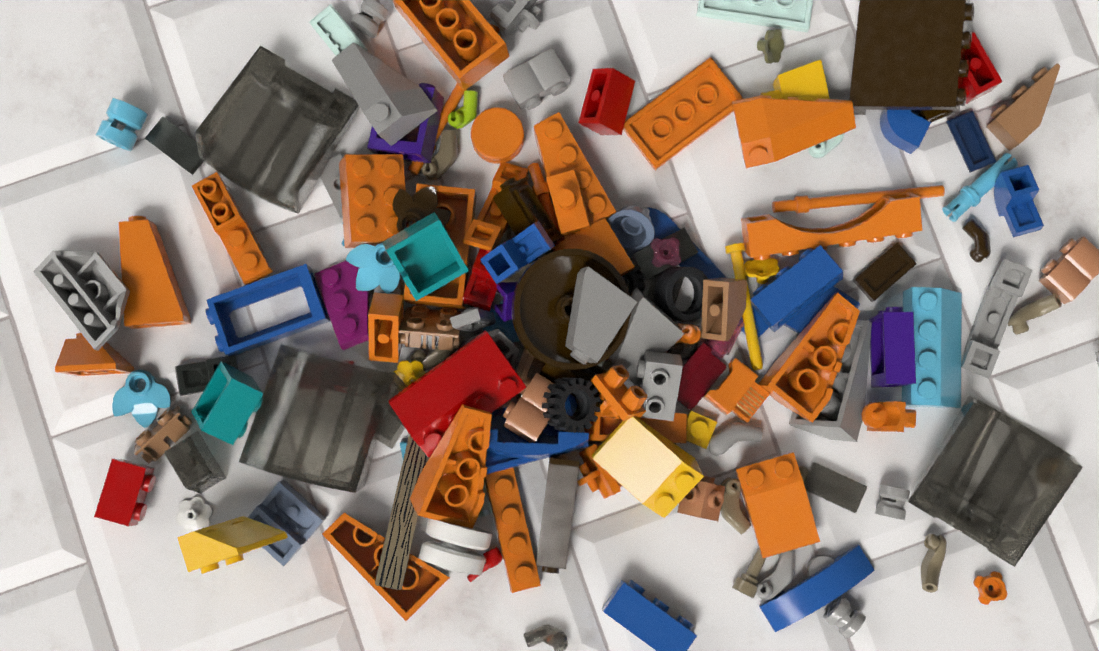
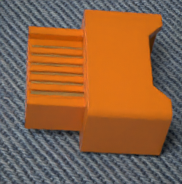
M735 357L728 364V375L716 390L707 391L703 398L724 415L733 412L745 423H748L770 393L755 382L759 375Z

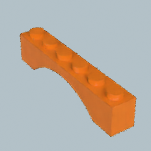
M911 192L882 196L870 209L860 216L844 224L828 228L797 227L782 222L770 214L741 218L743 243H745L746 248L744 252L750 258L753 257L754 260H766L771 258V254L782 253L783 256H792L799 254V250L810 248L814 250L820 245L824 250H827L829 245L838 244L839 247H850L856 245V241L881 242L884 241V237L895 235L896 238L913 236L912 232L922 231L920 196Z

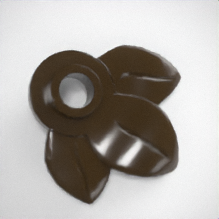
M433 186L425 187L413 196L399 189L393 199V210L398 217V232L406 229L410 221L418 222L434 212L444 227L450 220V211L437 208L438 198Z

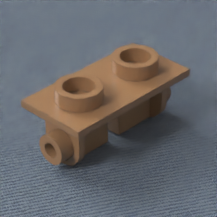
M179 406L172 411L167 409L157 419L158 424L151 431L146 429L136 438L134 454L137 456L143 451L144 453L141 457L148 464L152 461L156 462L171 448V445L164 438L168 436L176 443L191 429L192 420L187 415L179 416L181 415Z

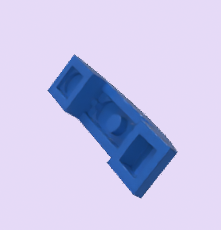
M490 430L489 449L487 451L518 459L551 458L570 453L586 445L589 440V433L558 432V444L498 442V430Z
M859 545L854 546L833 559V563L786 592H780L774 598L759 605L774 632L803 619L827 605L875 571Z

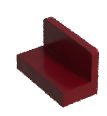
M704 342L696 349L682 368L677 401L688 410H692L726 369V365L711 353L712 349Z

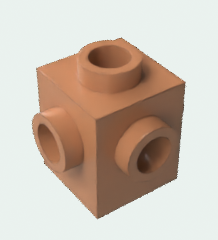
M704 476L679 502L677 513L718 521L721 506L724 502L725 486L714 484L715 478Z

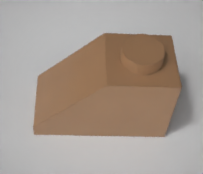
M732 278L703 280L701 338L719 341L730 340L746 309L747 280Z

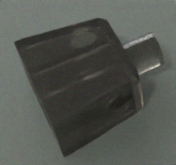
M196 431L165 451L167 459L186 489L202 494L226 479L199 431Z

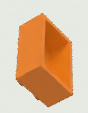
M345 154L339 162L345 248H356L361 244L376 246L399 233L397 230L398 217L392 205L399 189L406 191L403 154Z

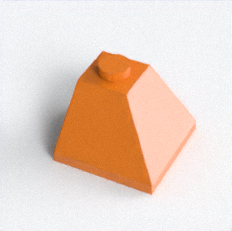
M77 333L75 339H65L55 366V372L73 376L129 374L134 371V367L110 344L106 342L98 351L94 350L82 333Z

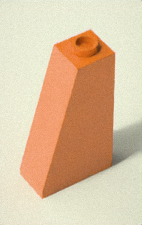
M145 216L128 217V221L119 222L122 282L130 290L124 309V326L132 329L191 324L189 312L157 225L146 219Z

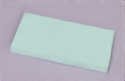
M698 0L696 16L808 32L813 0Z

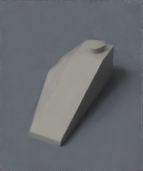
M354 42L332 59L333 64L377 134L391 146L438 111L420 86Z
M857 320L850 343L846 345L841 360L842 366L840 372L836 375L832 387L834 390L829 402L813 423L792 412L789 422L791 426L830 440L857 442L866 397L872 326L869 320Z

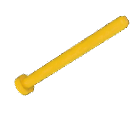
M745 243L725 246L726 254L731 255L735 279L747 280L742 252L746 251ZM747 282L746 309L742 319L751 367L755 371L762 369L763 362Z

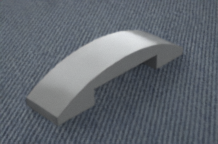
M1003 259L976 315L965 347L961 368L990 378L1000 354L998 347L1017 299L1023 296L1033 271L1032 269Z

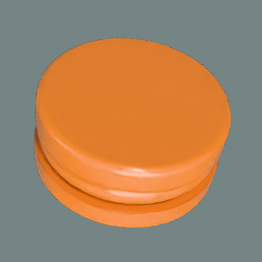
M500 107L489 108L481 112L475 118L471 127L473 148L480 158L492 164L507 163L513 160L520 153L524 144V129L520 119L512 111Z

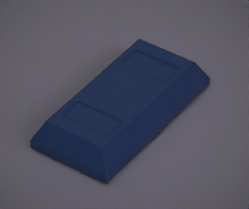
M973 110L946 121L969 173L997 162Z

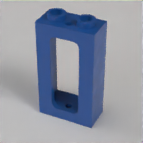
M307 264L206 300L209 307L205 309L207 318L211 325L215 324L218 333L215 336L216 345L219 351L224 352L227 356L239 355L330 322L312 268ZM299 287L303 288L311 311L310 313L244 337L236 335L230 317L233 311Z

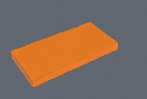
M710 57L627 119L623 130L656 171L733 113V101L744 98Z

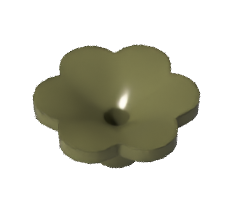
M780 29L767 30L765 40L757 42V50L763 52L765 62L768 64L780 61L781 52L784 49V40L781 38L782 33Z

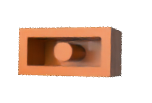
M374 292L368 313L369 360L399 362L402 349L399 328L403 320L404 295Z

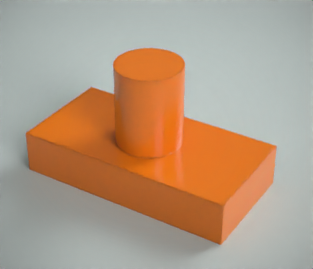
M575 170L546 177L561 234L566 235L590 228Z

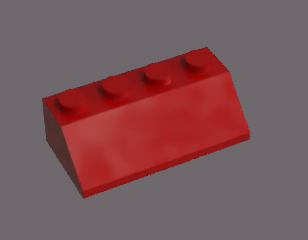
M485 330L392 397L388 402L410 436L426 456L430 458L462 405L492 413L527 387Z

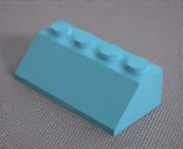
M911 287L903 291L904 312H913L916 384L902 387L901 402H906V406L961 408L962 293L944 288Z

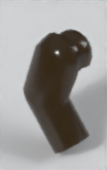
M971 219L962 229L974 241L975 248L970 251L969 255L975 262L979 263L984 258L987 259L991 254L990 237L974 219Z

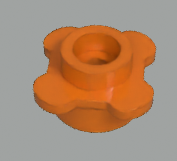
M993 571L989 576L975 577L973 584L978 588V600L980 603L988 605L991 601L1006 599V587L1002 581L1003 577L999 572ZM989 585L993 587L991 591L988 590Z

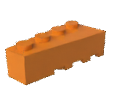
M560 112L534 125V136L546 177L575 170L590 225L603 218L608 219L616 213L615 208ZM578 231L564 235V240Z
M343 513L322 533L405 621L450 578L414 555L409 554L402 589L396 590L377 586L375 580L385 541L383 536L346 513Z

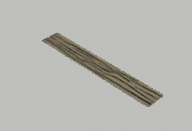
M410 434L375 580L377 586L401 590L418 518L410 497L421 471L429 460Z

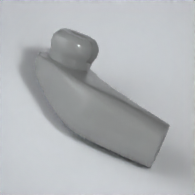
M734 422L710 439L709 452L712 455L719 456L737 442H760L763 429L745 423Z
M795 551L779 554L776 570L757 585V595L759 598L770 600L793 581Z

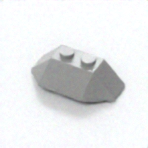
M53 250L33 271L94 350L98 351L119 329L130 290L98 252H63Z

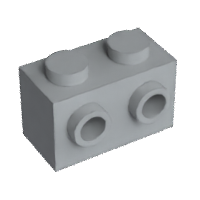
M645 350L644 361L638 360L636 378H641L639 387L648 395L642 405L646 410L642 415L643 418L674 421L683 368L681 355Z

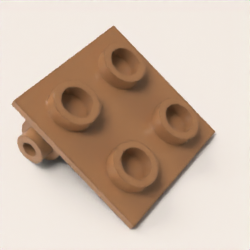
M423 305L407 307L399 328L400 344H405V347L421 348V337L423 335V349H426L428 335L432 336V349L436 348L437 336H439V350L453 351V348H459L460 330L452 327L450 318L462 314V311L449 307L440 310L428 309V307Z

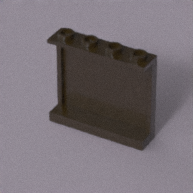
M860 0L849 100L853 102L854 115H865L866 110H953L954 115H959L960 106H965L966 88H962L963 77H968L969 60L965 59V51L971 48L972 33L967 30L968 21H973L974 3H970L969 0Z

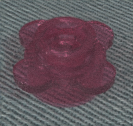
M672 237L661 241L656 238L651 242V248L654 250L652 263L655 267H661L666 264L672 266L680 264V243L678 239ZM667 250L668 255H664L663 251Z

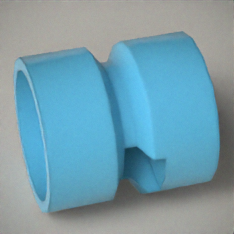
M113 98L106 112L109 118L108 120H102L96 136L119 148L132 151L138 138L135 131L142 129L148 114L129 103ZM118 123L125 126L123 131L117 129Z

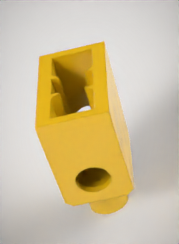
M817 60L779 74L773 82L774 90L760 94L771 96L772 99H788V97H798L799 100L815 101L818 98L830 99L822 61Z

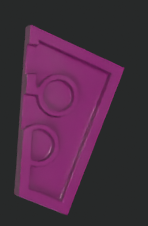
M347 261L314 273L338 343L343 351L369 340V291H358L356 289V277L359 267Z

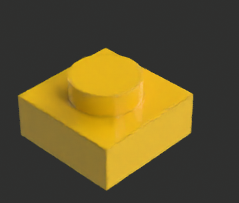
M689 411L687 415V442L707 449L717 422Z

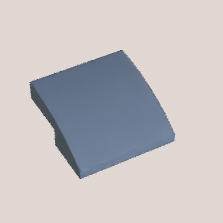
M284 479L278 482L265 500L248 517L287 533L288 538L262 547L282 566H285L326 520V517Z

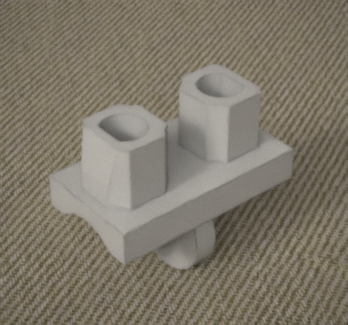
M511 0L515 3L511 10L499 2L490 12L491 18L500 27V33L506 38L516 26L522 33L528 26L535 30L540 26L536 16L541 10L534 5L537 0Z

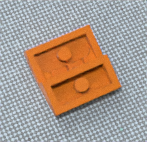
M605 218L591 224L590 228L578 231L551 249L552 252L563 249L590 251L610 262L621 276L631 272L635 267Z

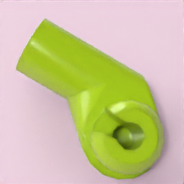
M464 91L463 106L448 115V123L456 129L464 128L475 120L478 103L477 91Z

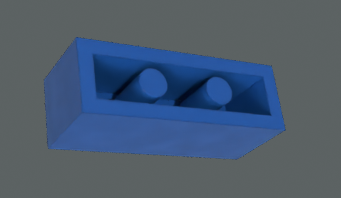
M821 245L814 250L812 248L806 250L798 258L799 262L793 267L786 266L777 273L775 281L768 286L763 284L753 292V298L750 299L752 307L773 332H776L843 280V270Z
M621 580L602 607V611L656 651H687L697 637L695 632L691 630L694 625L681 615L677 619L667 613L670 607L655 597L653 601L649 600L643 595L645 589L633 580H630L628 584Z

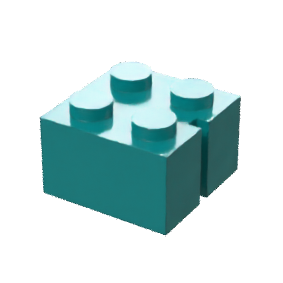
M435 212L383 241L385 250L398 272L401 273L404 282L416 301L469 271Z
M221 361L191 412L195 420H197L201 431L234 445L236 439L241 438L248 427L247 421L252 412L255 413L260 408L264 393L252 376Z

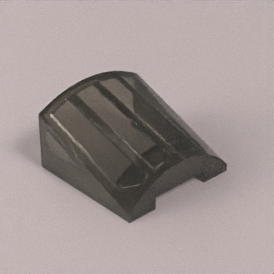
M259 46L196 130L198 155L208 165L246 191L273 205L299 214L357 113L359 105L355 99L335 88L331 92L285 66V59Z
M281 344L263 392V402L256 412L239 462L301 482L347 492H358L365 487L392 385V373Z
M969 394L908 502L933 518L941 519L985 546L992 554L1015 567L1083 466L1073 455Z

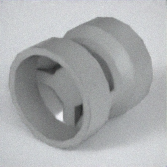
M364 0L361 4L362 9L360 13L355 14L350 22L360 32L375 38L379 32V24L384 22L390 13L377 1Z
M880 485L879 494L881 501L876 505L875 514L905 520L906 510L904 505L909 500L910 491Z
M840 596L828 607L823 618L829 624H835L839 627V632L848 639L860 629L866 616L859 610H853L850 607V602L843 596Z

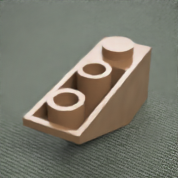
M1058 63L1049 70L1044 66L1031 78L1034 83L1029 88L1023 85L1011 96L1014 101L1008 107L1003 103L990 115L993 120L986 127L1009 151L1023 142L1041 125L1060 69Z

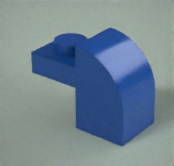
M882 110L880 115V128L884 137L892 145L909 154H912L919 148L931 124L926 119L912 113L911 110Z
M1029 165L1001 172L994 185V200L999 217H1005L1013 238L1039 231L1044 226L1033 201L1039 192V187Z
M538 221L511 240L496 247L480 260L495 283L498 284L536 261L540 256L555 247V245Z

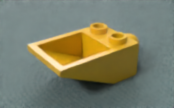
M241 516L177 538L188 572L200 569L201 574L218 569V562L225 560L226 565L242 561L244 560V553L286 539L288 536L285 531Z

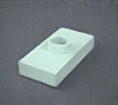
M332 4L309 22L336 56L353 42L368 51Z

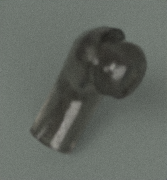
M549 624L523 634L528 648L541 642L552 646L554 651H564L568 647L566 634Z

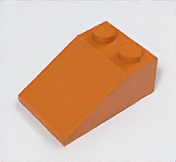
M794 452L736 469L735 474L741 486V493L763 559L820 542Z

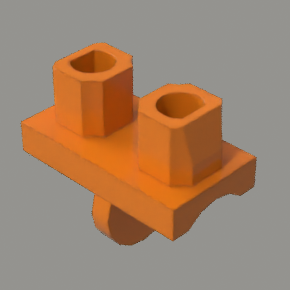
M623 365L612 366L606 373L596 374L591 382L599 390L600 399L603 401L600 406L601 414L607 416L612 413L616 419L621 418L623 421H626L634 416L642 417L646 412L642 405L648 395L637 385L631 386L629 389L625 386L624 383L629 378V372Z
M869 402L862 410V420L867 426V431L904 432V427L915 428L917 412L916 410L905 409L906 402Z
M594 444L579 452L584 464L579 466L583 477L577 480V484L581 486L587 483L592 493L599 489L605 499L620 492L622 485L592 459L591 455L600 447V445L596 446Z

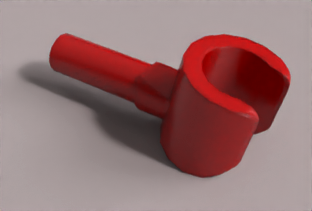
M498 547L483 553L486 563L482 573L497 566L502 561V555ZM469 574L467 579L472 582L480 575Z

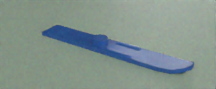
M647 207L650 210L649 216L654 226V240L656 242L680 230L667 215L657 209ZM696 245L698 253L678 264L680 267H695L703 271L708 279L727 278ZM752 307L759 338L770 327ZM741 317L737 327L745 334L743 319Z

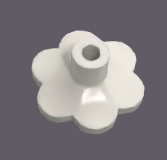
M193 497L190 501L184 500L179 504L180 512L176 516V522L184 526L187 533L210 526L213 508L205 504L202 497Z

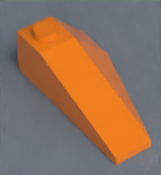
M759 95L732 102L746 168L776 162L856 128L852 100L818 98L815 101L799 100L798 97L772 99L771 96Z
M835 293L774 362L758 384L769 392L770 396L778 403L813 423L831 399L834 390L832 387L837 373L840 372L841 360L846 345L850 343L860 310L839 293Z
M466 405L461 406L421 471L410 497V501L418 516L473 529L484 504L485 493L483 487L484 477L487 474V467L485 465L486 452L489 449L492 417L490 412Z

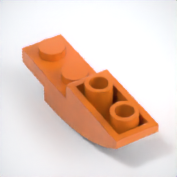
M218 172L192 185L211 225L220 236L244 284L254 283L272 273L273 271L263 254V249Z
M594 412L598 419L596 422L590 421L592 424L591 428H584L585 433H589L588 441H605L623 420L621 418L616 419L612 413L603 416L601 412ZM675 413L674 421L639 417L640 420L673 443H687V414Z

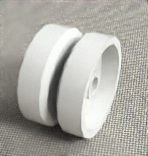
M429 519L426 533L433 538L441 540L442 543L434 541L422 543L419 559L449 571L482 575L486 559L478 553L469 551V549H489L493 533L476 527L471 529Z

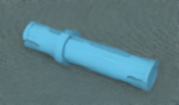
M1009 153L1003 154L971 185L964 186L959 191L960 194L942 208L945 216L947 217L952 212L949 220L956 222L971 206L976 207L981 202L980 198L994 187L995 181L1001 172L1018 167L1017 160L1013 158L1008 163V159L1012 155Z

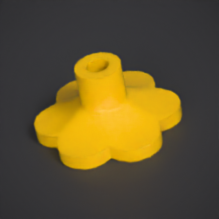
M774 258L749 260L744 264L746 276L756 277L759 284H766L770 276L777 275L780 271L778 260Z
M403 360L398 363L397 370L392 372L391 380L396 384V390L401 392L426 374V372L423 370V364L420 361L414 360L409 362Z

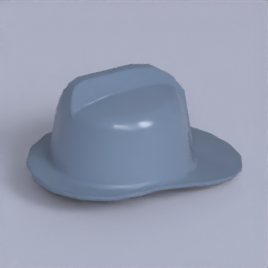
M626 206L606 219L629 258L649 245L654 239L655 230L648 208L642 209L638 206Z

